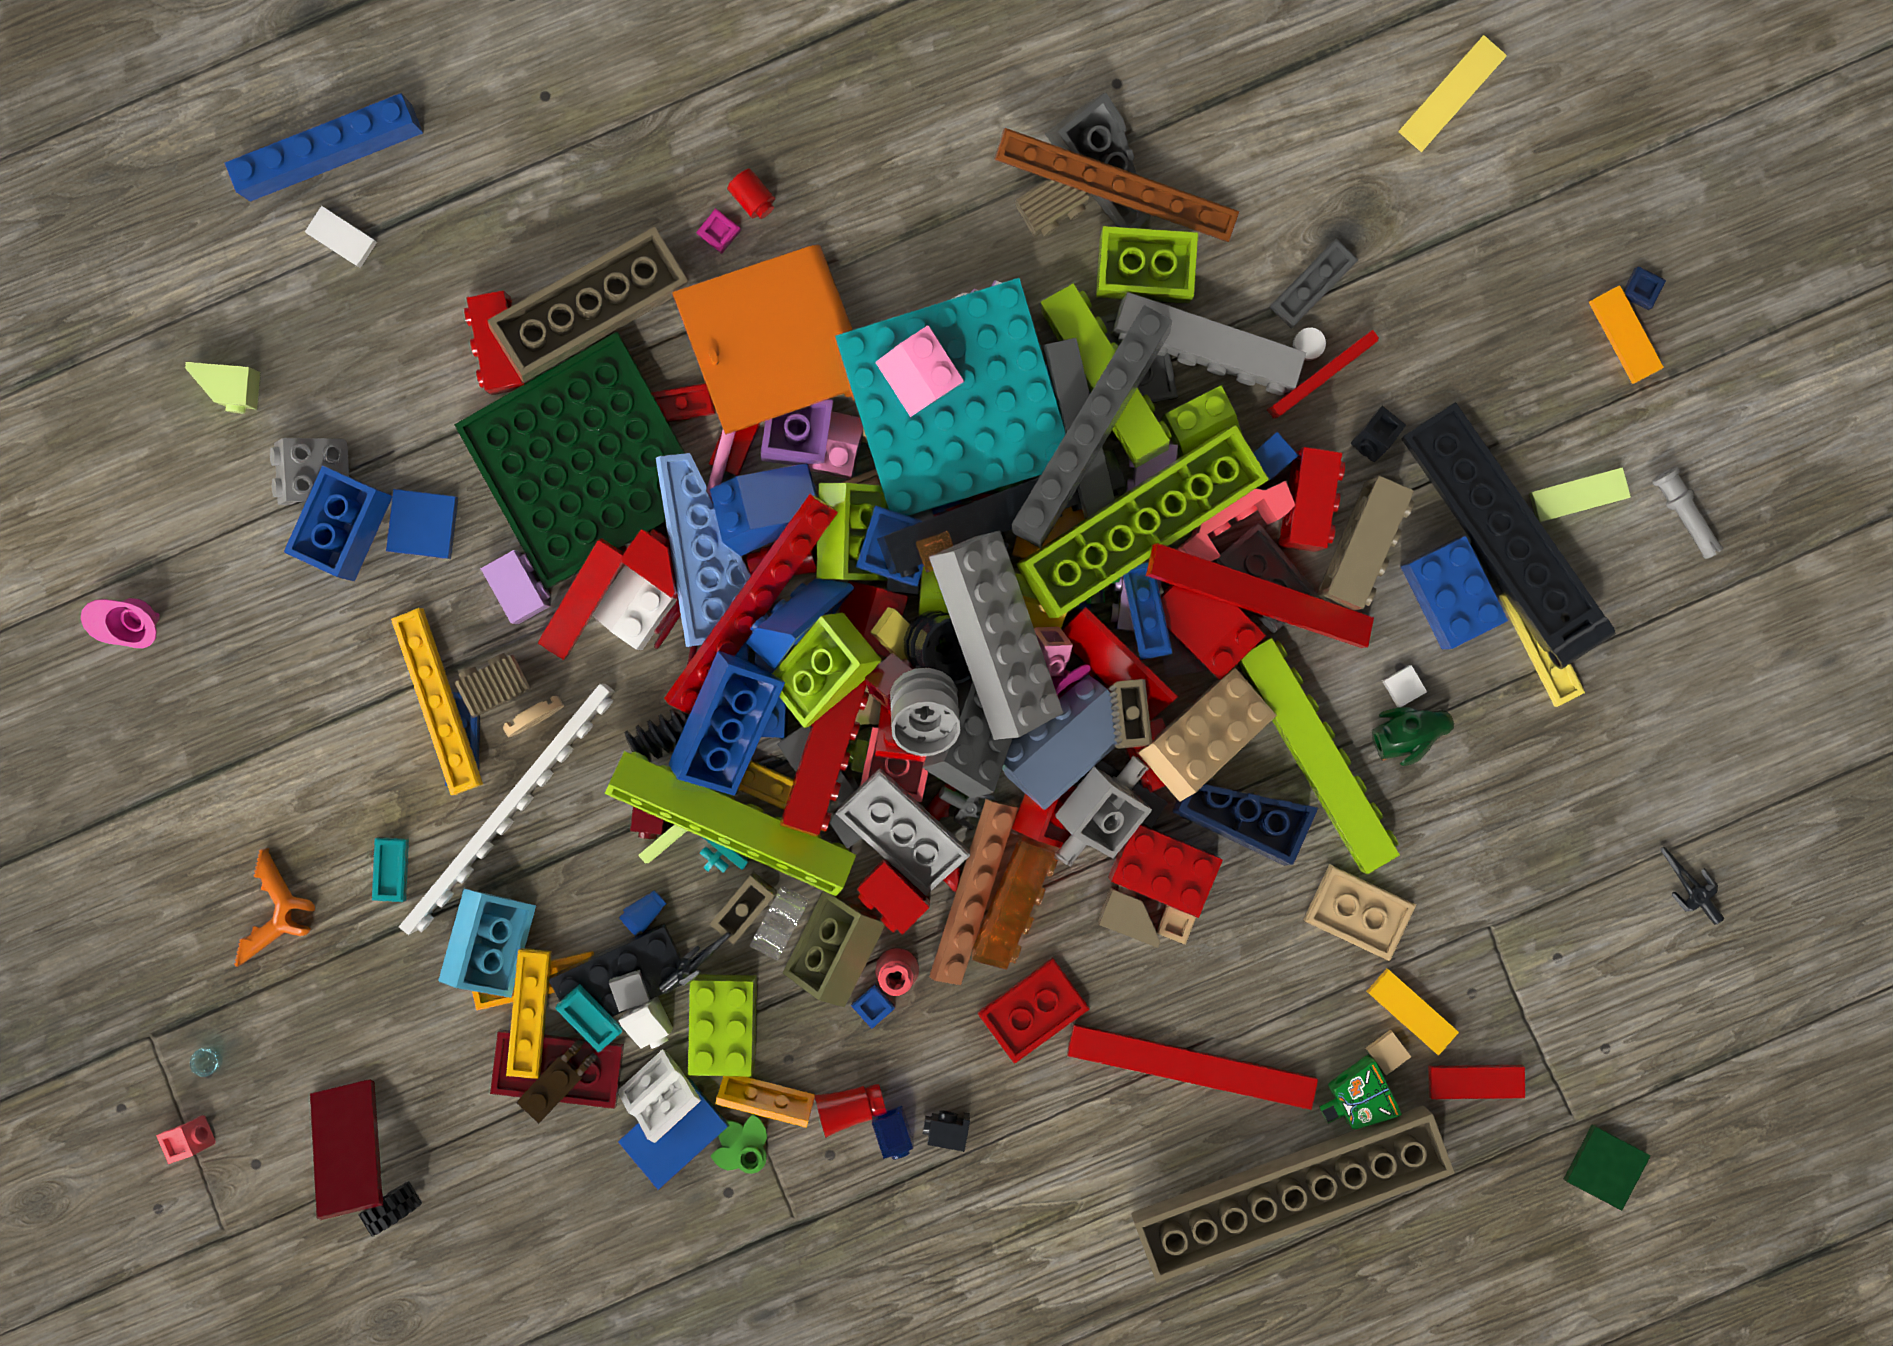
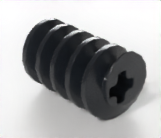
M670 709L671 719L667 720L662 714L658 715V726L651 720H648V730L644 731L637 725V736L635 737L628 730L625 731V737L631 751L644 755L648 762L652 760L651 754L657 759L663 757L662 748L667 753L674 752V743L677 745L688 720V713L682 711V714L679 715L674 709Z

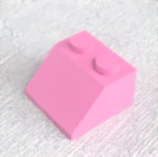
M929 326L924 327L875 362L910 417L965 382Z

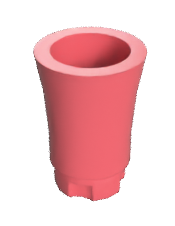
M900 948L890 949L879 957L875 969L876 977L884 992L893 996L902 995L911 988L918 978V962L907 950ZM899 971L902 975L900 979H894L890 973Z

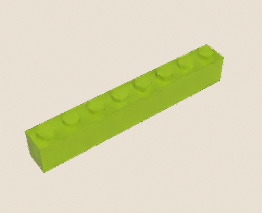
M1266 638L1259 642L1238 664L1253 689L1277 715L1272 720L1273 724L1359 870L1368 875L1400 856L1396 849L1399 843L1390 829L1385 831L1380 822L1383 816L1374 802L1369 803L1364 793L1367 792V789L1358 775L1353 776L1348 766L1351 765L1349 757L1342 748L1338 750L1332 741L1335 738L1333 730L1326 721L1322 723L1316 714L1319 711L1316 701L1310 694L1306 696L1300 686L1303 684V680L1294 667L1290 669L1284 658L1287 657V653L1278 640L1274 642L1272 638Z
M623 752L605 791V794L834 896H837L844 888L856 858V854L849 852V848H846L843 844H831L821 839L820 835L812 836L781 826L782 817L773 818L764 814L763 809L756 805H744L735 801L734 796L720 791L715 792L703 786L678 780L669 766H657L648 762L644 755L637 752Z

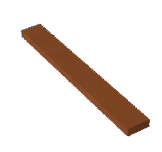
M1008 128L1003 129L994 160L1225 242H1229L1239 211Z

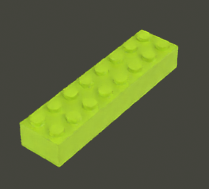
M1236 425L1231 426L1209 438L1016 565L1048 617L1059 618L1149 559L1152 545L1159 543L1169 546L1269 479Z

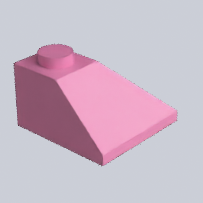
M831 411L824 463L808 464L810 471L844 479L854 478L863 437V425L860 417Z

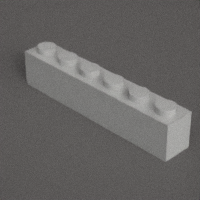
M1129 292L1122 299L1111 334L1117 336L1119 342H1122L1145 305L1172 320L1170 334L1157 355L1165 356L1168 353L1178 357L1177 360L1180 363L1195 366L1197 363L1206 366L1207 371L1221 376L1227 373L1236 376V380L1242 384L1255 385L1257 383L1266 386V391L1276 395L1288 394L1296 388L1307 352Z

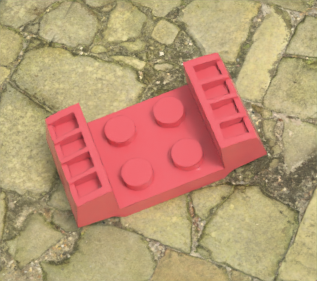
M1286 481L1267 490L1254 489L1193 529L1191 537L1176 550L1208 561L1219 558L1220 554L1210 539L1230 528L1229 520L1234 518L1238 522L1258 510L1266 525L1282 518L1295 506Z

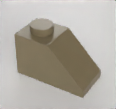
M1120 885L1118 889L1110 886L1097 919L1098 924L1158 948L1160 940L1143 901L1136 896L1137 892Z

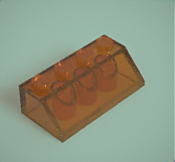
M1019 836L974 943L972 960L1006 970L1010 962L1016 963L1022 946L1017 944L1022 933L1028 934L1034 917L1030 916L1034 904L1037 906L1041 904L1046 891L1042 884L1046 875L1052 877L1058 860L1054 858V850Z

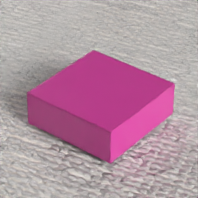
M715 208L696 233L720 254H723L741 229Z

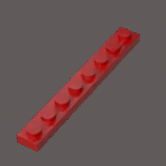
M812 494L808 495L664 697L668 705L688 714L691 713L717 651L736 656L751 635L752 631L750 628L766 614L838 512L832 506Z

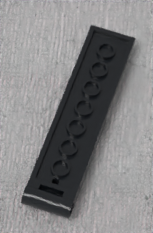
M1456 402L1401 438L1471 539L1470 545L1540 647L1544 652L1547 651L1549 658L1559 669L1565 668L1616 634L1612 623L1603 614Z

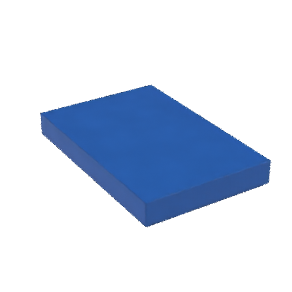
M688 1078L701 1101L656 1143L647 1139L639 1123L618 1141L658 1190L730 1126L691 1078Z

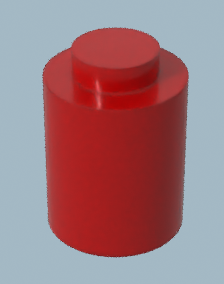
M751 168L739 173L727 186V190L752 219L756 217L763 219L773 211L775 197Z

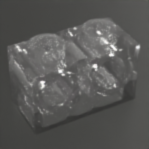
M782 886L755 934L750 947L778 961L810 900Z

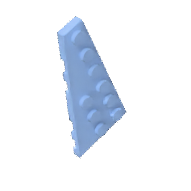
M691 454L659 456L656 458L685 644L686 647L702 645L751 575L742 557L722 542L714 506Z

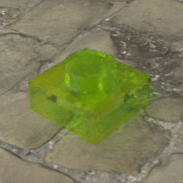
M858 738L856 745L850 744L849 752L851 755L849 763H852V771L863 773L870 740Z

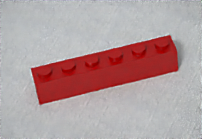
M865 680L811 725L780 822L781 826L812 836H819L820 831L826 832L831 819V813H828L827 809L830 800L836 801L841 787V783L836 782L839 771L846 770L851 755L850 752L846 751L849 739L855 740L860 727V722L855 720L859 709L864 711L869 698V692L865 691L867 685Z

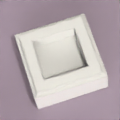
M1408 665L1382 680L1397 707H1402L1427 693L1412 665Z

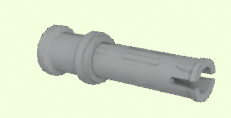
M1678 467L1671 468L1654 478L1652 483L1654 486H1659L1667 499L1666 506L1677 512L1703 554V558H1710L1716 555L1715 551H1722L1723 547L1719 544L1693 502L1694 492L1685 486L1679 476L1680 469Z

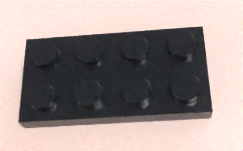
M665 923L550 975L549 982L559 1001L580 984L611 1017H614L629 1009L619 1012L609 985L610 979L640 970L651 1000L664 994L660 990L659 984L677 970V964L681 960V956Z

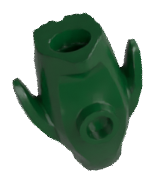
M1406 707L1393 708L1379 714V718L1393 719L1372 729V740L1382 761L1388 758L1410 755L1400 763L1401 766H1408L1420 761L1437 739L1447 735L1454 729L1455 723L1451 714L1443 710L1429 711Z

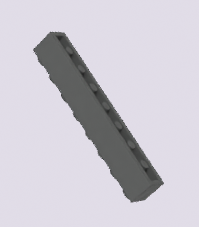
M1145 305L1142 307L1013 521L1012 530L1015 535L1041 549L1168 338L1172 325L1171 319Z

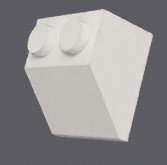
M625 565L605 593L592 616L636 650H643L654 635L655 628L677 599L670 598Z

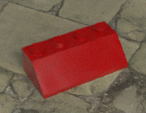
M1086 607L1081 609L1062 628V631L1073 644L1071 656L1074 654L1082 661L1079 667L1085 664L1090 665L1089 675L1093 678L1097 676L1105 684V688L1108 689L1118 681L1145 679L1150 721L1178 697Z

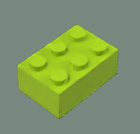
M1103 226L1099 241L1096 297L1123 299L1127 292L1153 301L1189 304L1194 297L1198 233Z
M699 974L690 982L688 1075L752 1076L755 1070L757 975Z

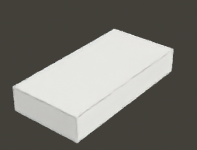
M323 206L320 207L305 230V233L359 268L362 267L377 243Z

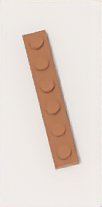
M990 799L985 800L970 847V856L966 860L929 977L934 981L956 985L962 984L1018 809L1011 804Z

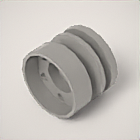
M918 668L903 673L894 682L890 691L893 739L906 752L919 756L936 755L946 751L956 742L960 734L957 687L949 676L939 670Z

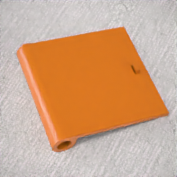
M820 245L808 246L672 292L725 435L842 394L855 400L835 338L836 335L852 331L853 329Z

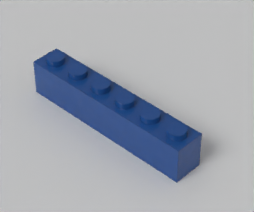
M400 93L227 161L225 166L236 193L251 202L423 134L412 104Z

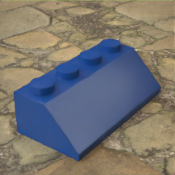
M717 651L668 763L676 778L735 796L785 682L745 659Z

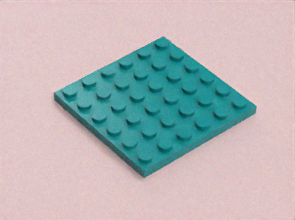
M1020 278L835 336L884 496L891 511L908 516L1042 475L1066 435ZM929 326L965 382L910 417L875 362L924 327Z

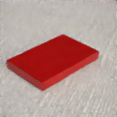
M1052 957L979 1010L977 1014L1015 1064L1090 1010V1008Z

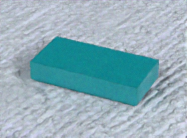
M375 838L372 901H406L409 839Z
M580 984L555 1007L598 1053L623 1031V1028Z

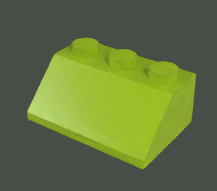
M819 483V499L832 506L838 513L817 541L816 579L888 581L887 577L856 568L874 507L879 506L889 510L882 486L855 483Z

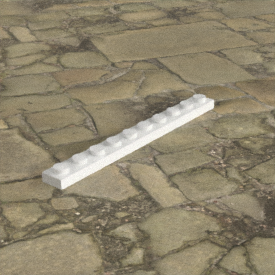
M599 684L401 923L400 929L409 935L417 930L422 932L434 919L431 913L437 906L442 908L452 898L454 893L450 890L457 882L462 884L471 875L474 869L470 866L477 858L482 860L494 846L491 843L493 838L498 833L503 835L514 822L511 819L512 815L517 809L523 811L534 798L531 792L537 785L543 787L552 777L553 772L550 769L557 761L562 763L573 751L570 745L577 737L582 739L593 727L590 721L597 713L602 715L613 703L610 697L615 692L607 684Z

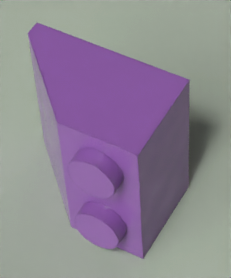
M827 399L765 421L761 461L792 466L806 463H824L833 400Z

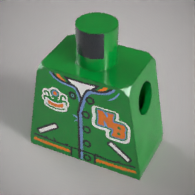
M1369 1055L1360 1059L1329 1082L1328 1086L1335 1099L1319 1106L1328 1124L1344 1116L1347 1124L1352 1129L1363 1128L1402 1115L1376 1061Z

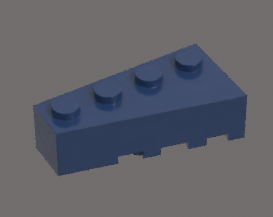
M1204 784L1196 793L1184 800L1179 801L1177 799L1172 812L1283 866L1294 864L1318 807L1295 804L1284 800H1276Z

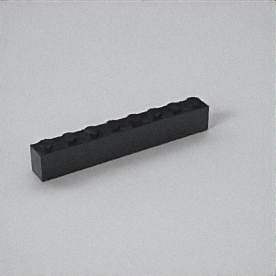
M1113 449L1104 452L1113 494L1116 496L1118 495L1117 489L1126 486V482ZM1040 477L877 538L890 575L900 573L903 578L920 571L918 568L920 564L929 561L930 566H932L929 559L930 556L975 536L1000 531L1002 538L1005 539L1004 532L1012 529L1013 521ZM1078 489L1074 492L1065 509L1071 507L1073 512L1082 509Z

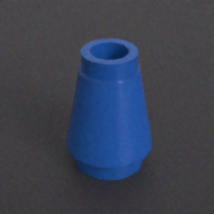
M654 890L624 908V913L619 919L636 936L640 931L645 932L666 905V902Z

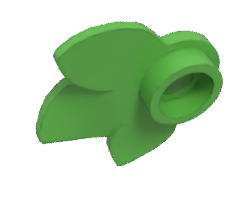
M754 1114L747 1119L744 1126L739 1122L726 1120L730 1126L719 1135L722 1147L711 1154L712 1160L717 1166L727 1171L739 1168L741 1171L749 1174L759 1172L767 1160V1154L763 1147L767 1139V1130L764 1123ZM754 1152L757 1160L749 1161L746 1158V1153Z

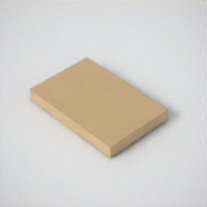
M1329 864L1303 920L1390 961L1416 904Z

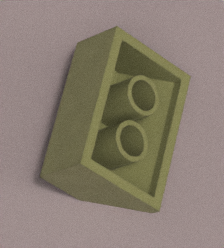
M823 891L783 974L819 1001L845 1008L885 925L869 911L839 896Z

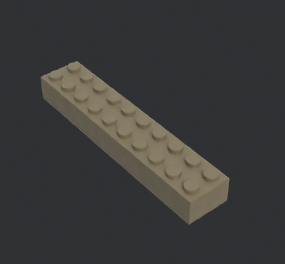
M1422 1105L1403 1112L1399 1117L1351 1131L1134 1211L1131 1215L1155 1281L1159 1283L1455 1173L1434 1116Z

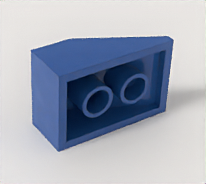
M807 463L736 476L710 489L722 542L739 556L777 540L808 495L812 494L817 497L810 467Z

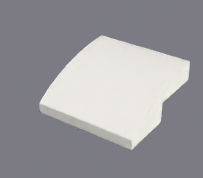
M663 1049L629 1079L618 1092L628 1113L636 1117L647 1139L654 1143L701 1101L687 1077Z

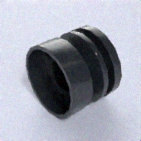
M940 610L927 611L916 617L907 628L904 637V653L915 669L931 668L942 671L953 680L954 684H960L972 678L949 613Z

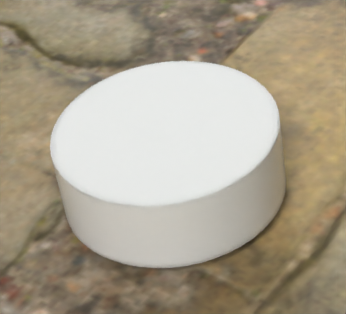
M1315 328L1301 330L1293 340V348L1307 352L1304 359L1306 361L1318 358L1326 347V339L1323 333Z

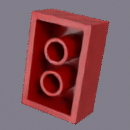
M1303 447L1296 452L1298 456L1291 462L1288 488L1295 506L1282 518L1278 546L1317 552L1328 548V543L1332 544L1335 537L1336 527L1331 523L1333 512H1337L1340 505L1341 496L1336 491L1338 480L1342 481L1344 477L1345 462L1341 461L1342 453Z
M1141 824L1118 852L1108 878L1113 883L1199 918L1223 859Z

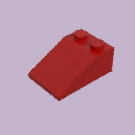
M1175 585L1169 586L1160 595L1167 628L1219 680L1266 636L1237 606Z

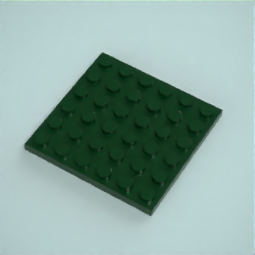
M618 332L454 424L545 589H550L579 573L598 539L602 538L617 549H621L632 543L641 529L650 533L652 529L655 530L666 524L656 458L659 456L684 454L685 451Z

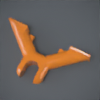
M269 848L259 850L260 854H258L259 858H257L258 862H256L257 866H255L254 877L261 879V890L267 891L275 904L273 917L261 927L253 926L251 935L239 940V951H237L238 955H236L237 959H235L236 963H234L237 967L244 964L283 933L305 936L311 930L308 926L295 923L292 920L291 913L293 909L315 911L314 903L307 899L292 896L269 854Z

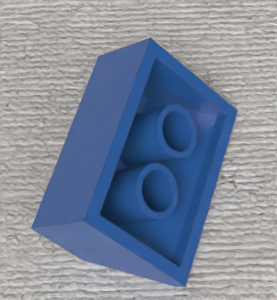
M322 466L284 553L333 576L355 582L391 502L392 495Z
M816 578L807 586L801 583L790 594L791 599L788 602L782 599L771 610L770 613L772 615L769 618L762 616L752 625L750 630L753 634L747 641V644L774 670L821 616L837 613L854 587L850 583Z

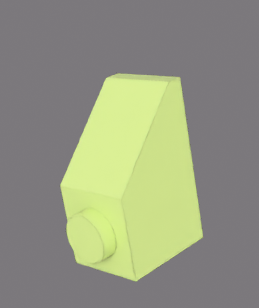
M186 362V370L213 402L226 406L225 411L245 414L246 408L257 409L260 382L259 371L250 367Z

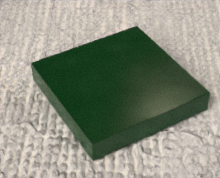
M1592 1124L1563 1179L1567 1183L1622 1211L1651 1155Z

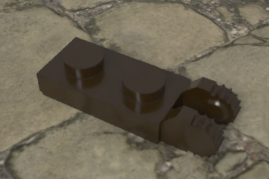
M580 1039L564 1055L561 1054L516 1102L538 1124L582 1079L583 1073L598 1058L595 1053L588 1055L578 1069L569 1061L573 1055H576L581 1050L584 1043Z

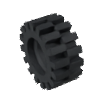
M408 1181L383 1196L382 1206L365 1209L358 1216L373 1237L413 1212L422 1204V1201Z

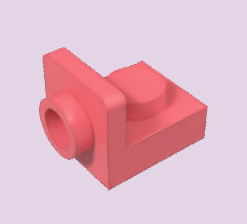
M204 1115L156 1135L168 1164L191 1157L216 1143Z

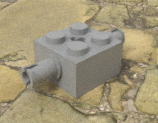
M1133 755L1132 759L1117 777H1111L1093 766L1055 814L1056 818L1071 834L1055 853L1063 863L1071 867L1087 845L1113 859L1152 811L1139 795L1132 790L1143 774L1149 769L1148 765L1138 757Z

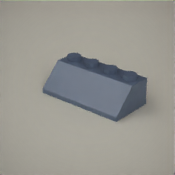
M1089 674L1059 699L1063 714L1011 741L1002 768L1007 778L1044 810L1109 754L1117 743L1114 740L1116 735L1113 734L1116 729L1112 727L1115 723L1112 721L1114 716L1111 715L1114 710L1110 708L1113 705L1110 702L1112 699L1109 696L1110 692Z

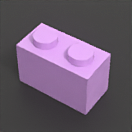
M513 550L480 568L511 624H520L551 606L547 600L550 598V593L548 589L544 588L541 581L537 582L532 573L534 568L526 554L522 555L521 552Z

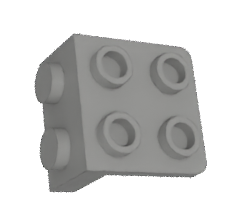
M281 438L270 449V462L272 466L276 467V478L272 479L273 497H277L278 505L306 502L322 466L349 476L348 446L344 439Z

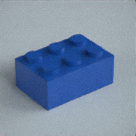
M1466 536L1456 538L1400 566L1442 650L1453 649L1508 621Z

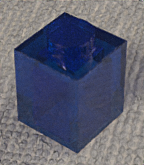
M903 1106L888 1110L884 1115L873 1117L872 1126L883 1159L891 1157L893 1160L900 1159L909 1155V1150L914 1149V1139Z

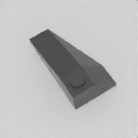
M1107 93L1101 94L1072 112L1045 133L1052 145L1136 174L1133 164V151L1129 149L1124 132L1126 130L1124 119ZM1092 195L1117 227L1138 228L1151 217L1149 214Z

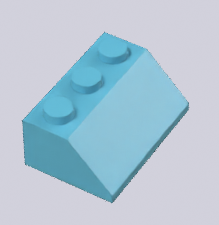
M464 889L438 981L459 989L511 998L515 986L518 949H525L536 905Z

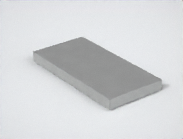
M881 768L836 809L835 814L925 896L970 856V850Z

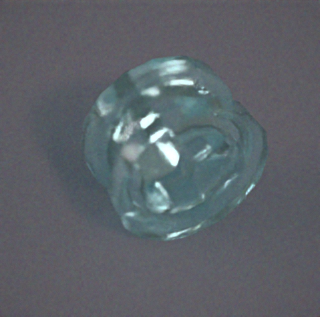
M213 1047L201 1048L195 1051L190 1058L192 1072L201 1077L217 1072L222 1065V1056ZM204 1053L208 1054L209 1060H213V1065L208 1066V1070L204 1069L203 1063H199V1059L205 1057Z

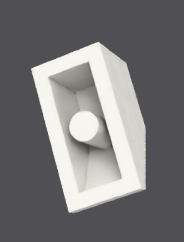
M658 996L651 999L650 1002L629 1009L618 1020L621 1027L640 1049L647 1045H650L651 1049L662 1045L668 1041L667 1035L673 1030Z

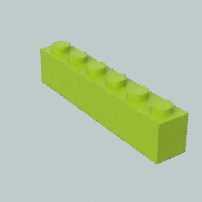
M1073 283L1041 301V313L1058 341L1072 338L1077 339L1088 389L1091 393L1118 349V345L1115 342L1110 344L1105 336L1107 329L1104 322L1099 316L1094 318L1089 309L1092 305L1088 296L1083 290L1079 292ZM1138 388L1112 429L1135 468L1169 450V438H1171V433L1165 422H1158L1154 416L1155 407L1147 394L1142 396Z

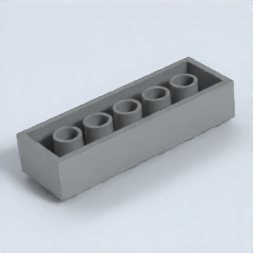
M996 531L975 536L930 556V562L993 739L1021 737L1063 714L1001 532Z

